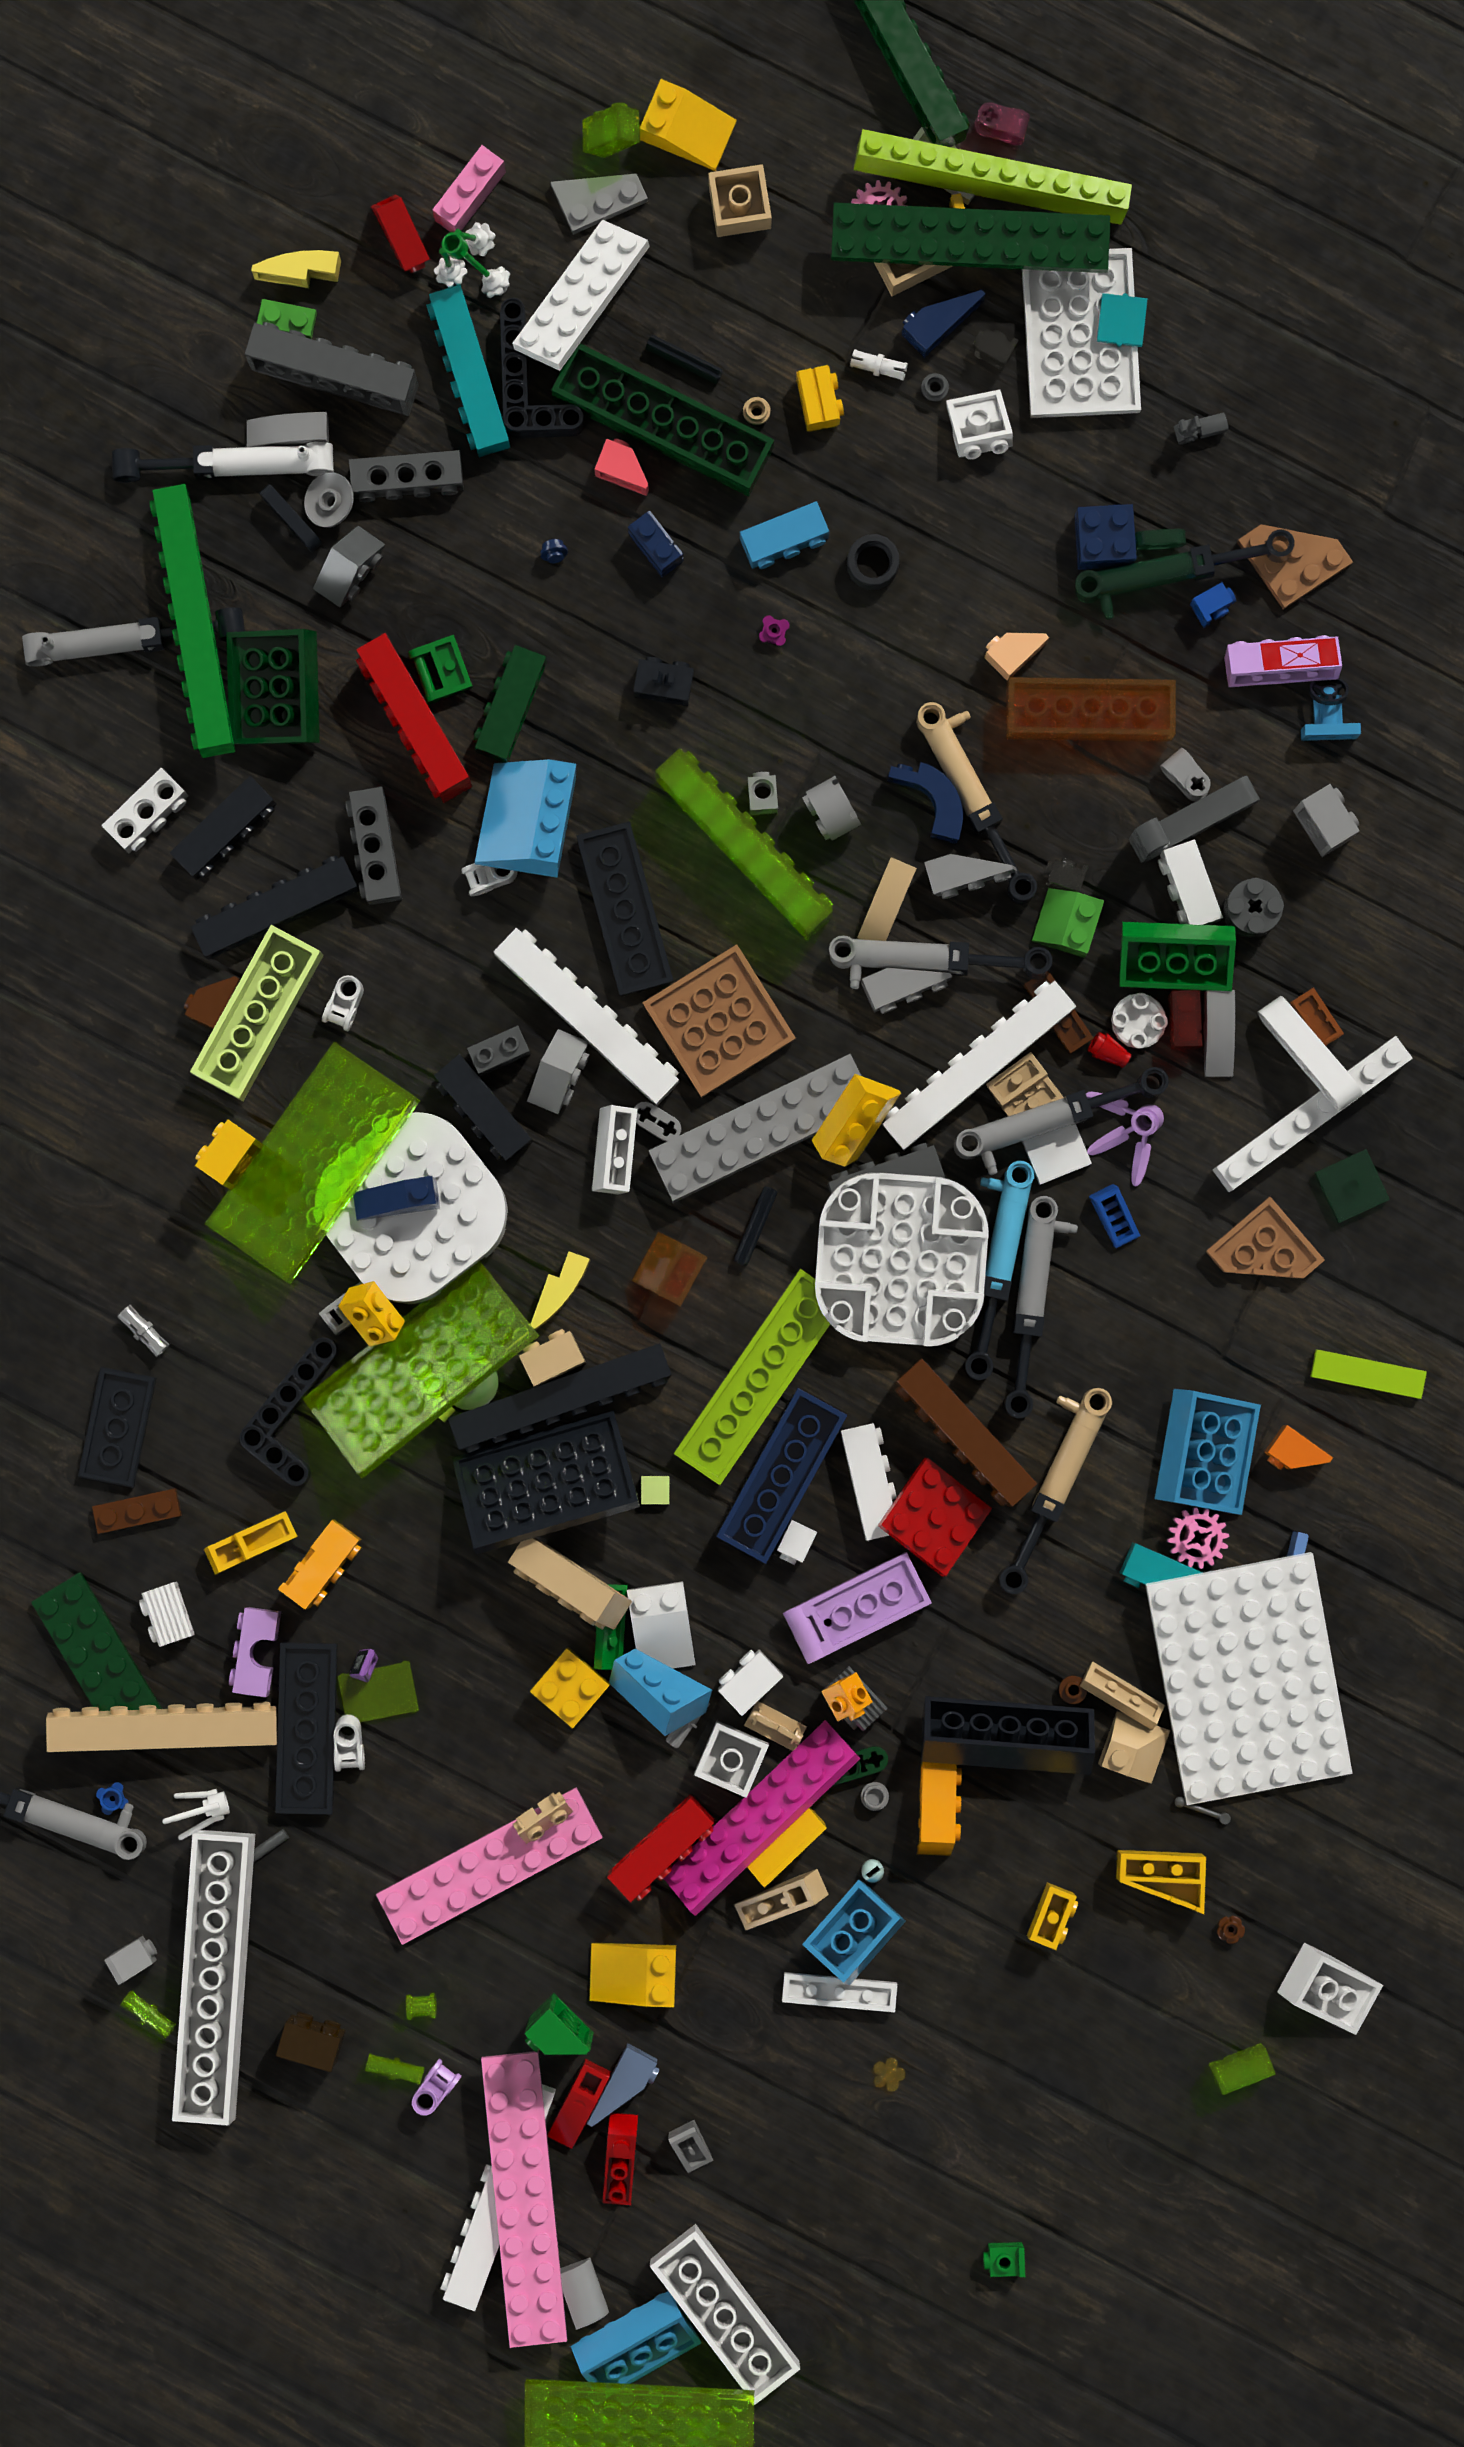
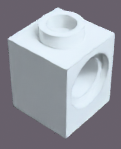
M791 1520L777 1548V1551L781 1552L780 1558L795 1565L797 1560L803 1563L817 1532Z

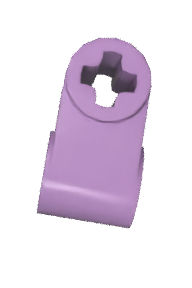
M438 2059L413 2096L412 2106L416 2113L420 2115L433 2113L444 2097L457 2084L461 2075L459 2073L455 2075L442 2065V2060ZM421 2094H429L432 2097L433 2104L430 2107L423 2108L418 2104L417 2099Z

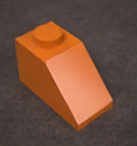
M1288 1425L1281 1427L1264 1451L1269 1456L1267 1461L1280 1470L1283 1467L1293 1469L1329 1463L1333 1459L1332 1456Z

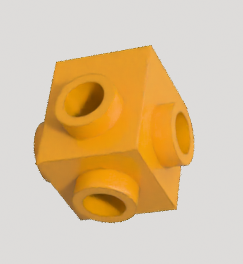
M857 1672L838 1680L821 1691L837 1721L849 1717L850 1721L862 1716L865 1714L863 1708L872 1703Z

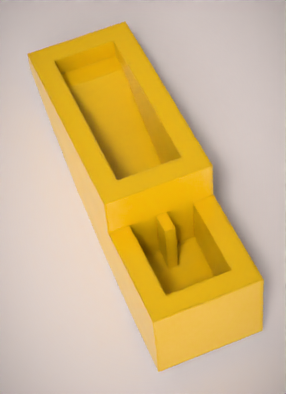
M285 1511L206 1547L204 1551L216 1575L292 1540L297 1535Z

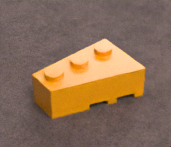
M331 1520L310 1547L303 1560L299 1561L296 1565L294 1572L286 1583L283 1582L278 1590L305 1610L311 1608L313 1604L318 1607L328 1594L324 1590L330 1581L335 1584L345 1570L341 1567L347 1559L352 1561L361 1550L358 1544L362 1539L336 1520Z

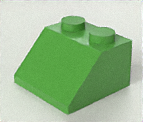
M1048 888L1032 942L1085 958L1093 939L1104 900L1079 892Z

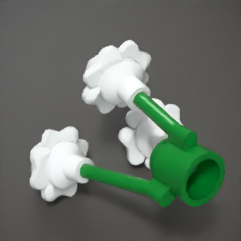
M476 222L465 233L460 229H456L455 232H450L444 236L442 248L439 250L443 258L439 260V265L434 269V273L438 275L436 278L438 283H444L448 288L453 287L454 284H462V279L468 272L464 268V260L458 259L465 258L483 274L482 292L489 298L495 295H502L507 291L509 286L508 278L510 276L507 270L505 271L502 266L497 269L486 270L468 253L469 248L472 255L476 256L479 254L484 257L490 249L494 248L493 240L495 239V233L490 231L488 224L484 223L481 225Z

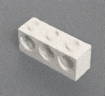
M160 768L101 826L128 853L132 850L136 852L146 843L147 840L145 838L152 831L157 832L167 822L165 818L172 811L176 813L184 807L187 802L185 799L188 795ZM164 788H173L174 793L171 798L161 799L160 793ZM144 807H153L154 812L150 818H141L140 813ZM125 826H133L134 832L129 838H122L120 835L121 830Z

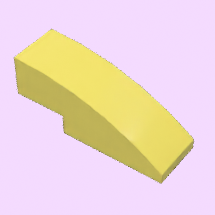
M298 251L268 258L252 265L251 271L255 280L309 288L310 278L338 282L341 258L339 252Z
M568 1252L560 1277L548 1274L530 1328L537 1330L565 1305L583 1279L591 1261L589 1258Z

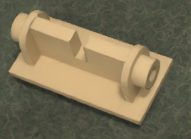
M759 1701L755 1703L744 1725L792 1751L799 1745L807 1726Z
M560 1792L557 1794L552 1793L537 1804L542 1813L537 1815L532 1807L517 1817V1821L513 1823V1826L517 1830V1834L528 1844L531 1841L540 1839L545 1831L552 1826L563 1823L573 1810L565 1802L566 1800Z

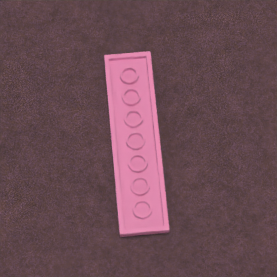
M577 1787L562 1794L566 1800L565 1802L573 1812L568 1815V1818L563 1823L554 1825L546 1830L540 1839L526 1844L513 1826V1823L517 1821L515 1819L378 1892L376 1896L401 1944L409 1942L602 1839L603 1837ZM539 1807L534 1809L537 1815L542 1813Z

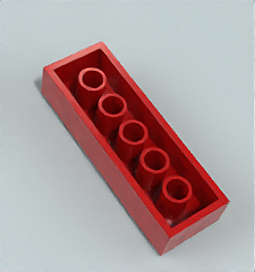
M386 633L356 649L359 655L356 662L366 680L372 679L373 682L369 684L380 704L386 703L387 706L383 708L392 726L396 727L399 725L400 730L397 733L406 750L413 749L414 754L411 757L420 774L427 773L428 778L425 781L434 798L440 797L443 803L470 789L472 784L466 770Z

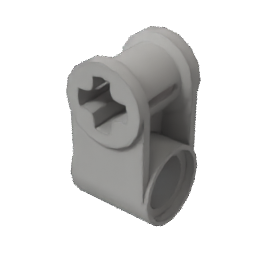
M1180 748L1160 765L1166 777L1189 800L1198 801L1207 796L1211 785L1210 779L1184 748ZM1193 782L1195 784H1203L1201 791L1199 789L1194 791L1191 789Z

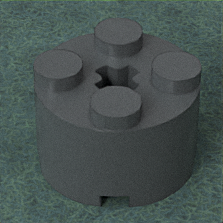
M1260 878L1247 879L1235 886L1226 897L1224 902L1225 923L1227 926H1235V934L1240 937H1261L1279 922L1284 903L1277 888L1268 881ZM1255 904L1258 908L1253 913H1250L1248 911L1250 905Z

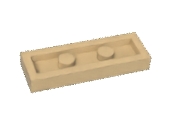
M1094 1662L1087 1668L1080 1687L1151 1730L1157 1725L1165 1706Z

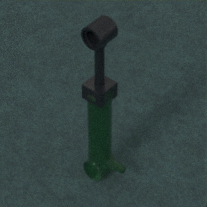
M1279 529L1273 531L1267 541H1264V544L1212 555L1210 545L1208 544L1190 548L1189 552L1100 571L1086 570L1081 572L1075 581V594L1084 603H1093L1100 599L1105 619L1109 620L1114 617L1111 596L1189 579L1198 581L1212 578L1215 573V565L1267 555L1273 562L1282 563L1291 557L1295 540L1289 531ZM1275 541H1283L1287 545V549L1283 552H1278L1273 548L1272 544ZM1086 581H1091L1097 588L1093 592L1087 593L1081 588V585Z

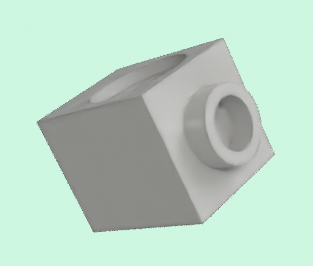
M769 772L753 773V777H748L750 815L778 813L776 775L770 776ZM763 786L768 788L771 794L765 799H760L755 795V790Z

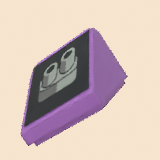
M363 1649L357 1653L349 1673L350 1677L367 1683L370 1681L378 1661V1656L374 1650Z

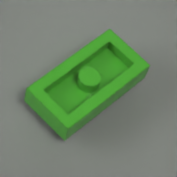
M262 299L257 324L262 325L263 322L272 323L278 326L281 331L289 333L290 330H296L305 334V338L312 339L317 311L306 307Z

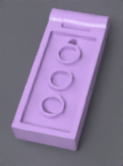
M904 1552L785 1611L783 1615L807 1664H810L931 1604V1600L907 1552ZM825 1619H831L832 1623L830 1626L824 1625Z

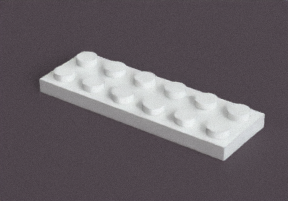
M602 220L512 343L514 350L560 371L648 250V240Z

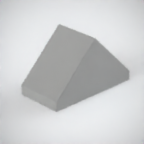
M695 2120L669 2132L668 2140L688 2173L713 2161Z

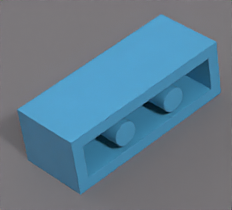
M817 501L740 532V541L752 569L758 566L759 569L767 568L775 563L774 560L783 556L785 559L792 558L798 555L801 549L808 546L811 549L820 547L829 538V529Z

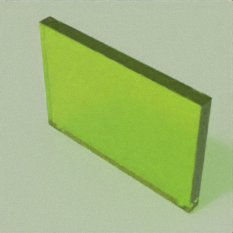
M410 1661L374 1668L368 1683L350 1677L349 1673L338 1675L345 1715H353L360 1722L419 1711Z

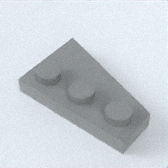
M637 174L550 182L573 234L648 202V197Z

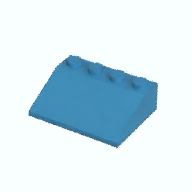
M549 759L494 763L475 865L558 878L576 781V764Z
M1174 1389L1155 1499L1242 1515L1261 1405L1197 1391Z

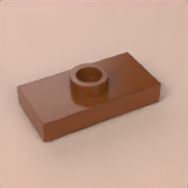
M1314 987L1289 1003L1325 1046L1344 1034Z

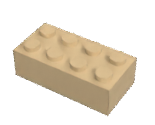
M536 1538L521 1541L508 1563L516 1567L513 1571L516 1575L535 1584L537 1589L548 1596L554 1597L558 1600L559 1604L578 1613L580 1618L602 1630L605 1626L614 1630L632 1603L630 1599Z

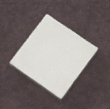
M1076 1124L1022 1141L1039 1185L1092 1164Z

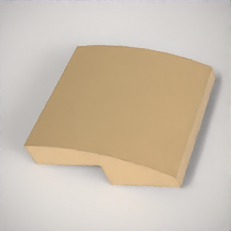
M1032 1052L986 1084L1007 1117L1064 1098Z

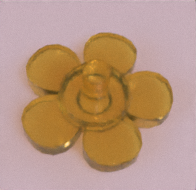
M888 2058L886 2065L879 2061L873 2068L875 2073L880 2074L874 2078V2083L878 2087H883L887 2082L888 2090L895 2091L899 2087L898 2081L905 2078V2070L903 2068L896 2069L898 2061L894 2058Z

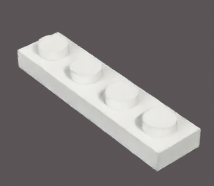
M784 1972L782 2002L895 2012L897 1982L855 1979L851 1985H847L838 1977Z

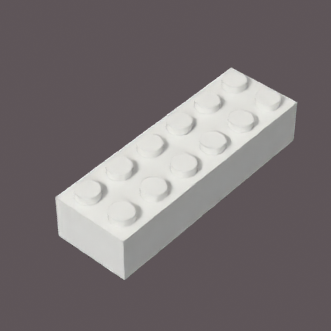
M696 2224L650 2259L651 2269L754 2405L800 2370V2363L797 2357Z

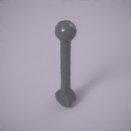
M1183 1797L1175 1799V1805L1179 1808L1184 1806L1219 1819L1222 1824H1228L1231 1820L1228 1813L1223 1812L1220 1814L1195 1804L1186 1805Z

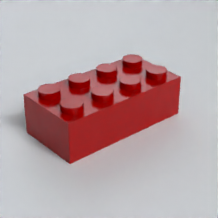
M690 1794L609 1870L607 1878L630 1903L635 1898L640 1901L651 1891L652 1886L650 1884L656 1878L661 1881L672 1871L671 1864L676 1859L681 1862L693 1851L692 1844L697 1839L702 1842L714 1831L712 1826L714 1818Z

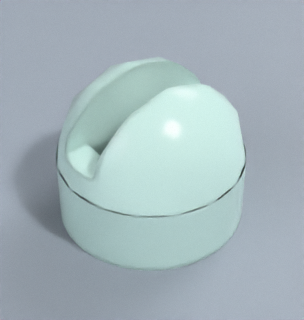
M869 1859L863 1863L861 1873L866 1881L875 1883L882 1879L884 1868L878 1860ZM878 1866L879 1870L869 1878L866 1874Z

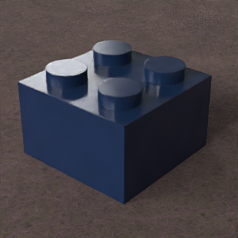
M1133 504L1078 507L1074 515L1078 570L1133 567L1137 559Z

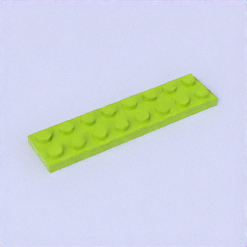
M802 1269L794 1277L674 1452L676 1456L719 1485H721L830 1325L822 1314L817 1302L815 1291L816 1279Z

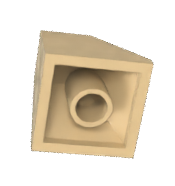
M1117 1711L1098 1764L1120 1774L1152 1783L1170 1730L1157 1725L1151 1730L1130 1716Z

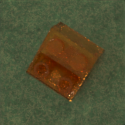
M658 1232L632 1282L681 1308L702 1270L707 1256Z

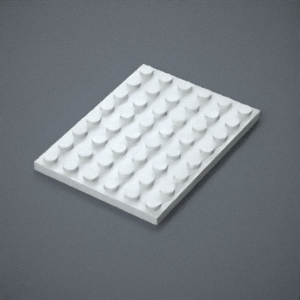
M1312 1552L1145 1584L1186 1805L1352 1774Z

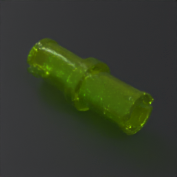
M133 1990L126 1995L120 2004L137 2016L142 2025L147 2024L162 2035L164 2039L171 2034L177 2025L160 2013L155 2004H148L135 1994Z
M369 2053L365 2071L389 2076V2080L395 2081V2078L420 2085L424 2067L401 2062L400 2058L397 2057L393 2060Z

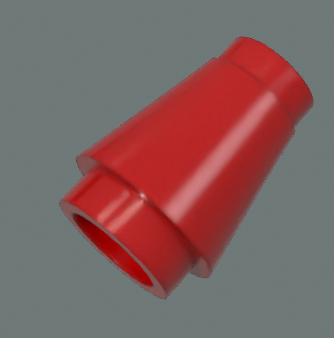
M1098 1032L1088 1047V1051L1093 1053L1092 1057L1120 1066L1121 1068L1126 1066L1131 1057V1053L1127 1052L1108 1033Z

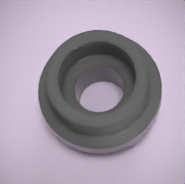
M929 374L922 382V394L930 401L944 399L949 390L947 379L941 374ZM936 384L940 387V390L933 392L930 390V386Z

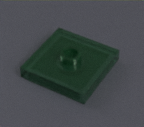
M1366 1149L1315 1172L1316 1178L1338 1223L1390 1200Z

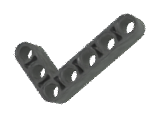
M1246 775L1161 821H1158L1156 817L1145 822L1133 831L1128 840L1140 862L1145 863L1159 856L1163 850L1177 846L1259 802L1260 798Z

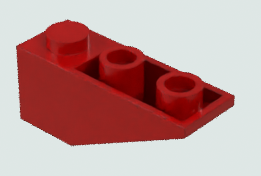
M587 2059L584 2060L547 2137L571 2149L573 2148L610 2077L611 2071Z
M610 2113L603 2203L631 2205L638 2115Z

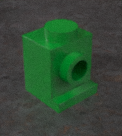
M1022 2242L988 2243V2252H983L984 2270L989 2269L991 2277H1025V2253ZM1006 2257L1010 2262L1007 2266H1001L999 2264L1000 2259Z

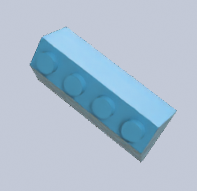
M667 2291L657 2295L653 2300L641 2307L632 2309L618 2320L609 2322L604 2328L581 2338L579 2342L571 2346L581 2374L601 2399H604L701 2344V2340L688 2316L670 2292Z

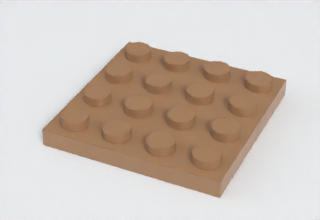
M738 945L733 946L643 1002L645 1009L701 1098L796 1040Z

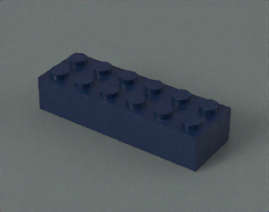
M797 1388L716 1537L766 1564L847 1415Z

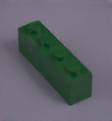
M517 645L514 646L512 652L507 651L502 665L506 668L503 677L498 676L493 687V692L496 695L492 703H487L483 713V718L486 719L482 729L478 727L473 738L477 753L503 763L509 762L546 667V656Z

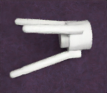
M217 1789L203 1792L175 1793V1799H207L203 1800V1807L165 1818L163 1823L176 1822L202 1813H206L207 1817L212 1816L180 1834L178 1839L183 1840L191 1836L192 1833L216 1821L225 1819L224 1815L230 1813L225 1792L218 1793Z

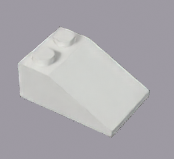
M683 1581L628 1589V1599L632 1601L629 1608L636 1649L671 1668L695 1665Z
M1304 1943L1277 1992L1293 2005L1356 2035L1383 1985L1325 1952Z

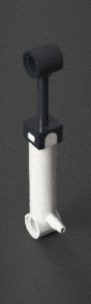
M310 442L303 446L215 449L212 445L193 446V458L140 459V451L131 448H120L112 451L113 480L122 483H132L140 480L141 471L194 469V475L197 480H217V476L303 473L311 476H320L324 473L334 472L333 445L328 442Z

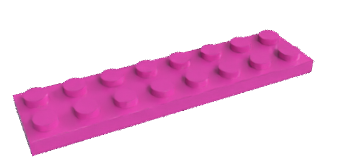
M825 1720L748 1793L747 1798L744 1797L714 1826V1831L704 1841L701 1842L699 1840L693 1846V1851L683 1861L680 1862L678 1860L664 1880L688 1910L696 1916L856 1764L860 1757Z

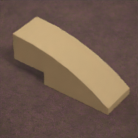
M892 857L890 858L857 939L887 940L915 874V867Z

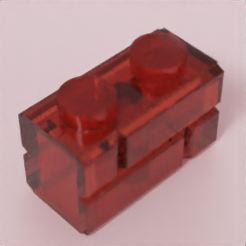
M1200 990L1172 991L1168 995L1171 1050L1199 1049L1202 1046V1034L1199 1033L1202 1030Z

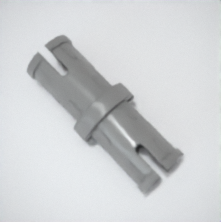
M132 1305L127 1306L118 1315V1318L134 1333L133 1337L137 1341L141 1340L156 1357L169 1347L170 1344L153 1328L154 1325L142 1318Z

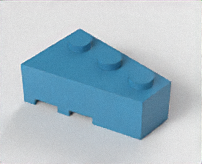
M633 1649L614 1660L609 1684L664 1736L705 1714L712 1689L637 1649Z

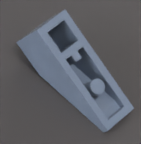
M627 2043L588 2118L587 2124L591 2127L642 2091L647 2082L652 2084L659 2072V2068L656 2067L657 2058Z

